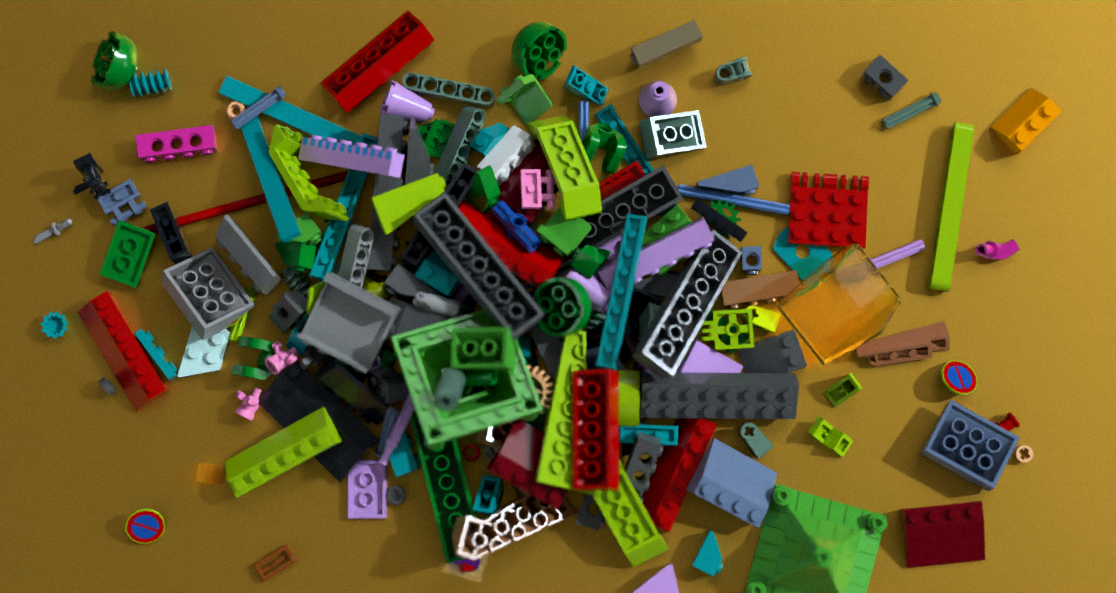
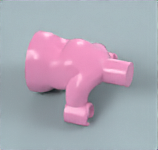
M279 341L272 344L275 355L265 359V364L272 374L277 375L283 368L297 360L295 355L298 352L294 347L286 352L281 350L282 344L278 343Z
M255 387L251 395H245V393L238 390L236 398L241 399L243 403L241 407L235 410V413L253 421L254 413L259 407V396L262 390Z

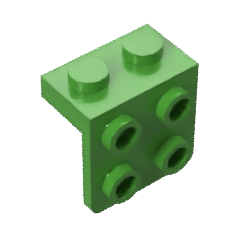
M533 74L525 77L522 75L516 77L512 81L514 84L503 88L500 91L501 95L496 98L499 105L510 101L526 125L527 122L535 121L552 107L551 100Z
M559 207L545 225L541 224L537 232L540 234L538 238L544 243L548 244L550 242L555 246L554 251L560 256L565 254L569 258L592 228L581 217L565 221Z

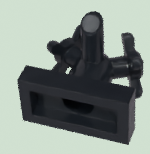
M91 153L73 161L76 169L85 177L83 178V183L75 186L73 190L75 195L91 188L89 193L93 195L96 192L94 199L98 200L100 196L111 193L110 189H106L108 182L105 181L103 183L100 174L104 172L102 165Z

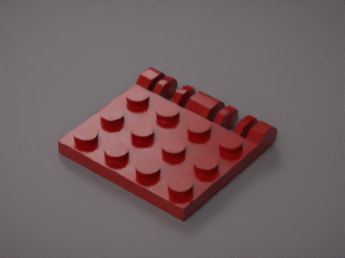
M792 171L788 244L865 249L869 176L860 177V190H857L858 176L853 175L852 190H845L846 175H841L840 189H837V174L824 173L822 188H819L820 174L815 173L814 187H807L808 172H803L802 187H799L800 172Z

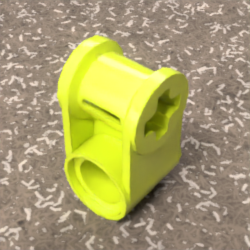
M753 305L745 308L752 309L754 311L753 314L756 315V317L752 318L753 326L768 332H776L781 316L780 313ZM742 316V319L744 320V322H746V323L748 324V321L746 320V318Z

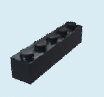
M698 198L691 206L692 210L740 242L748 233Z

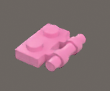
M521 169L522 209H541L542 202H547V209H555L556 194H554V185L556 181L552 171L546 170V177H541L540 169ZM541 185H546V194H541Z

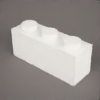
M513 125L477 165V168L481 170L490 165L499 187L507 180L513 170L520 165L521 161L531 153L536 145L530 134Z

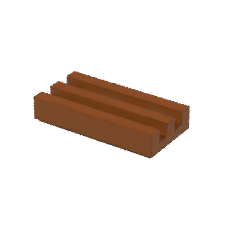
M286 544L253 566L262 581L265 582L295 563L297 559ZM283 551L287 552V554L272 562L265 568L260 569L259 566L266 563L273 557L277 556ZM290 557V561L264 576V572Z

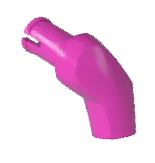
M1014 239L1003 244L986 241L985 243L978 244L979 246L975 248L978 255L987 259H1007L1020 250Z

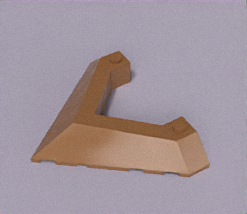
M514 421L479 431L476 442L492 447L496 453ZM512 484L518 497L497 509L492 515L489 514L480 520L469 516L457 517L452 535L455 554L476 560L485 554L498 550L509 543L522 539L579 512L575 506H572L567 498V494L560 507L556 509Z

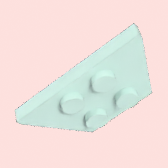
M192 327L177 377L184 378L191 375L220 371L229 344L230 331L225 328L218 334L202 341Z

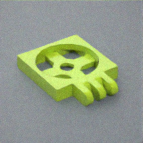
M752 309L712 311L713 321H703L701 325L708 326V329H700V334L708 333V337H701V341H714L715 350L754 348ZM728 314L729 323L727 326H718L719 319ZM736 314L745 317L749 325L737 323ZM731 326L737 327L736 333L730 332ZM740 333H749L748 339L743 344L738 345V335ZM718 334L730 336V345L722 343L718 338Z

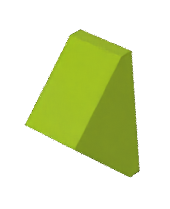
M849 373L826 389L824 393L834 407H836L863 388L853 374Z

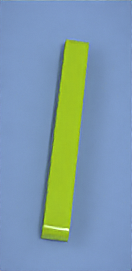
M954 122L929 279V289L949 292L974 135V125Z

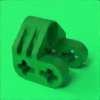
M596 123L591 125L587 129L588 132L584 135L585 138L581 141L588 159L591 163L597 148L607 149L608 152L602 163V171L614 174L626 150L624 136L607 124Z
M240 336L238 346L261 350L256 364L258 368L233 364L231 374L265 380L272 375L265 364V359L275 355L272 348L273 342Z

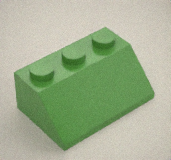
M676 205L644 232L642 247L693 221L684 210ZM682 256L676 259L677 263L680 262L684 257ZM677 263L669 267L666 265L660 267L658 273L663 276Z
M305 212L296 219L302 235L288 242L305 243L316 246V249H318L324 234L309 214ZM277 233V234L275 235V237H276L280 242H283V241L281 240V237H280L279 233Z
M509 327L452 329V369H457L461 372L515 371L516 349Z

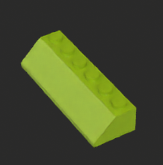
M325 407L318 409L225 461L227 481L236 498L255 490L342 442Z

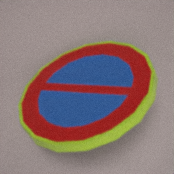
M953 360L947 362L942 368V381L951 392L965 396L971 394L976 389L978 383L977 376L966 363Z
M144 508L130 514L126 520L125 528L127 535L133 541L147 544L158 540L162 536L165 522L159 512Z

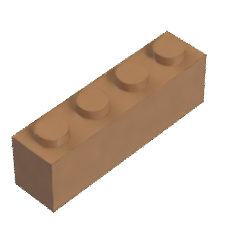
M797 270L729 281L724 284L720 291L723 308L728 307V310L738 309L739 305L747 304V307L756 306L759 301L765 300L766 304L778 302L777 298L785 297V300L796 299V295L801 293Z

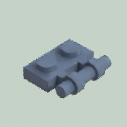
M131 179L111 189L110 194L106 193L98 199L107 215L112 212L115 213L116 217L110 219L113 226L117 225L119 220L126 222V219L133 215L137 216L142 213L141 210L147 208L144 201L136 204L135 199L141 195ZM129 203L131 208L122 213L119 208Z

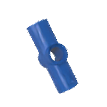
M503 201L498 202L492 208L491 213L506 228L505 232L509 238L518 240L530 253L541 245L542 241L526 225L527 219L523 215L516 214Z

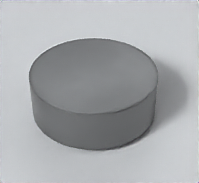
M103 377L98 381L100 386L111 396L117 391L116 387L107 378Z
M395 485L387 490L386 498L389 503L399 505L405 501L406 492L401 486Z

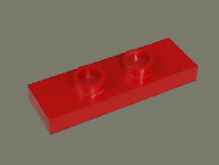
M638 161L633 162L599 183L601 201L646 176Z

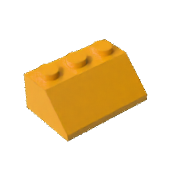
M1030 88L990 128L1016 154H1019L1062 110L1049 97Z

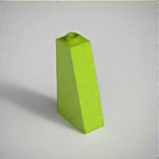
M436 173L372 197L371 202L384 235L390 234L445 192L446 183L443 176L439 177V174Z

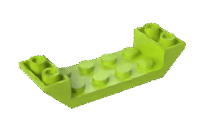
M562 115L527 122L532 139H539L560 191L561 199L559 206L565 221L601 213L599 183L573 120Z
M276 124L273 129L269 154L300 208L322 219L348 221L349 218L345 213L347 211L341 203H336L330 198L318 196V189L311 184L309 174L301 167L302 163L298 160L303 136L299 132L291 131L288 127Z
M619 458V490L593 491L592 495L624 554L635 567L669 548L660 532L657 531Z

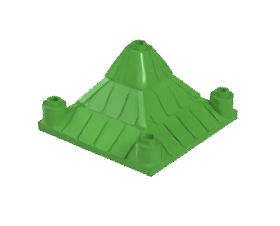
M484 310L391 337L394 355L400 362L425 435V445L429 449H439L445 441L519 418L532 421L539 413L543 412L517 339L513 341L516 349L515 371H495L497 374L495 385H464L458 406L453 411H442L435 405L434 395L440 377L444 371L452 369V329L497 327Z
M775 484L744 593H867L882 533L887 527V516Z

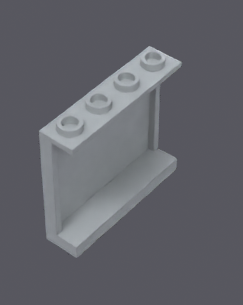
M332 272L327 273L323 280L325 281L323 289L302 333L298 334L297 337L302 339L301 342L303 344L319 348L318 351L320 353L336 357L335 360L337 362L353 366L352 369L358 373L369 372L400 308Z

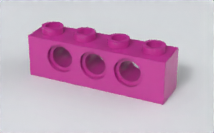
M212 125L136 135L138 158L144 161V163H152L159 158L173 160L175 156L190 158L197 153L211 155L213 151H218L215 128ZM200 138V144L193 147V139ZM178 140L181 141L180 148L173 149V143ZM157 143H162V149L155 152L154 146Z

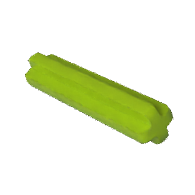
M247 286L245 292L253 302L257 291L253 287ZM250 310L241 317L238 323L232 326L229 340L239 341Z

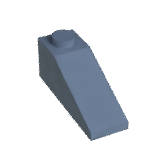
M753 165L696 183L698 188L736 195L745 194V196L755 194V190L759 188Z

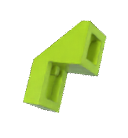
M819 416L808 431L817 441L841 457H844L853 443V440L845 433L832 427Z

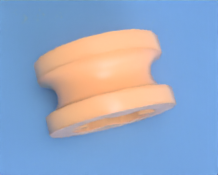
M1019 445L1014 450V456L1020 462H1029L1033 457V450L1027 445ZM1024 448H1026V453L1028 454V457H1023V459H1021V453H1019V451L1024 450Z

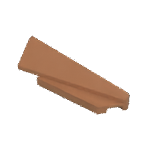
M942 321L855 344L857 357H864L873 366L932 358V351L950 350L949 333L945 322Z

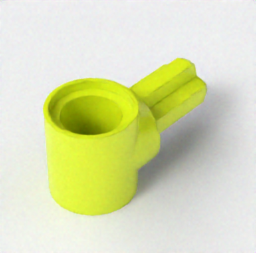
M369 277L364 278L362 287L384 300L390 297L384 291L382 282L377 283L373 282Z

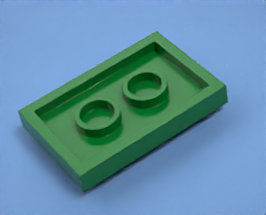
M119 220L99 275L137 288L157 233Z

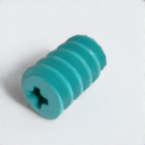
M164 68L163 74L156 69L154 76L151 70L148 72L147 77L144 72H141L140 78L134 73L133 79L130 80V89L134 98L137 97V93L140 96H144L145 91L148 95H152L153 90L155 94H159L160 88L163 93H166L168 88L172 92L171 78L166 68Z

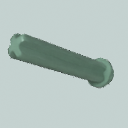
M931 92L930 96L884 118L883 124L887 129H890L933 106H939L941 99L936 92Z

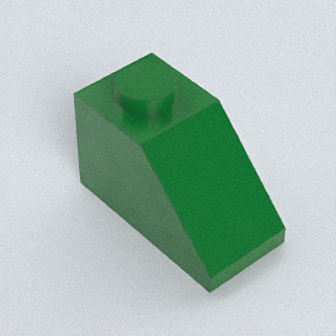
M490 165L476 172L466 199L483 214L492 210L498 203L500 190Z
M276 242L275 246L286 266L293 267V271L296 272L313 269L316 246L305 243Z
M586 245L582 250L578 248L572 258L575 260L571 266L590 279L602 268L611 252Z

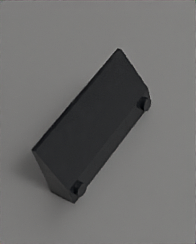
M296 360L278 375L259 399V404L283 428L325 407L342 442L314 456V458L341 482L379 443V438L332 395L327 388L325 389L317 383V379L307 368L303 370L299 366L300 362Z

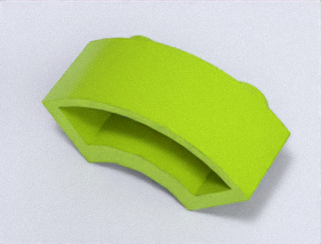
M618 371L619 426H639V371Z

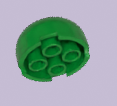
M540 21L528 24L520 30L513 41L511 57L514 66L525 76L533 74L539 80L549 77L562 63L558 60L561 58L563 51L567 50L566 36L563 31L547 22ZM540 56L555 63L549 69L544 70L546 68V61L540 58Z
M110 31L108 39L102 40L97 49L92 67H95V76L91 77V82L94 86L106 90H118L127 85L134 73H136L138 68V51L134 42L129 37ZM101 56H106V58L111 60V62L102 59Z
M567 277L550 278L544 281L534 294L536 297L535 303L544 313L542 320L537 325L548 335L556 337L574 335L585 327L590 318V296L585 287L574 279Z

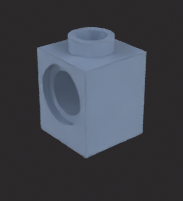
M761 246L741 247L740 251L743 252L741 254V272H746V275H757L758 271L762 270ZM749 256L754 257L756 265H748L746 258Z

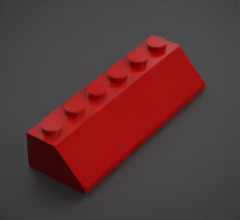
M407 10L324 79L321 84L344 111L348 113L364 98L369 97L375 89L383 85L393 74L399 72L405 64L412 61L423 49L428 48L435 39L425 25Z
M466 200L458 208L510 272L536 287H539L550 278H555L566 257L560 256L557 252L543 244L530 253L518 240L511 239L506 235V228L496 217L487 212L482 214Z
M105 291L90 300L78 314L135 411L140 410L170 392L142 343L134 334L135 331L113 294Z
M612 369L573 371V490H619L618 371Z
M676 418L673 426H678V445H664L662 454L656 463L655 472L650 476L649 488L647 492H643L641 497L643 498V505L654 525L667 532H670L688 492L686 489L704 456L717 424L704 418Z

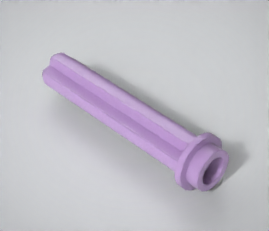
M919 239L871 259L869 257L865 261L866 268L869 272H876V269L924 250V243Z

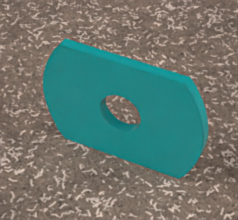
M789 226L785 228L777 237L773 250L793 271L797 270V275L802 281L810 280L820 275L829 265L832 253L826 246L806 245L810 250L809 256L799 258L796 255V248L799 245L788 244Z

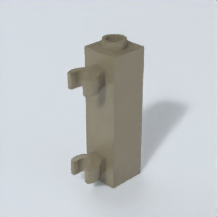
M694 19L632 47L630 59L633 65L637 64L640 69L702 41L703 36Z

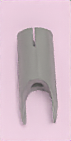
M418 292L413 300V305L429 312L455 318L459 308V301Z

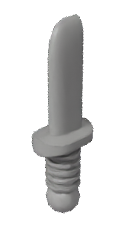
M68 218L58 224H55V222L51 223V228L34 237V244H38L55 234L56 236L61 235L59 231L71 226L72 220Z

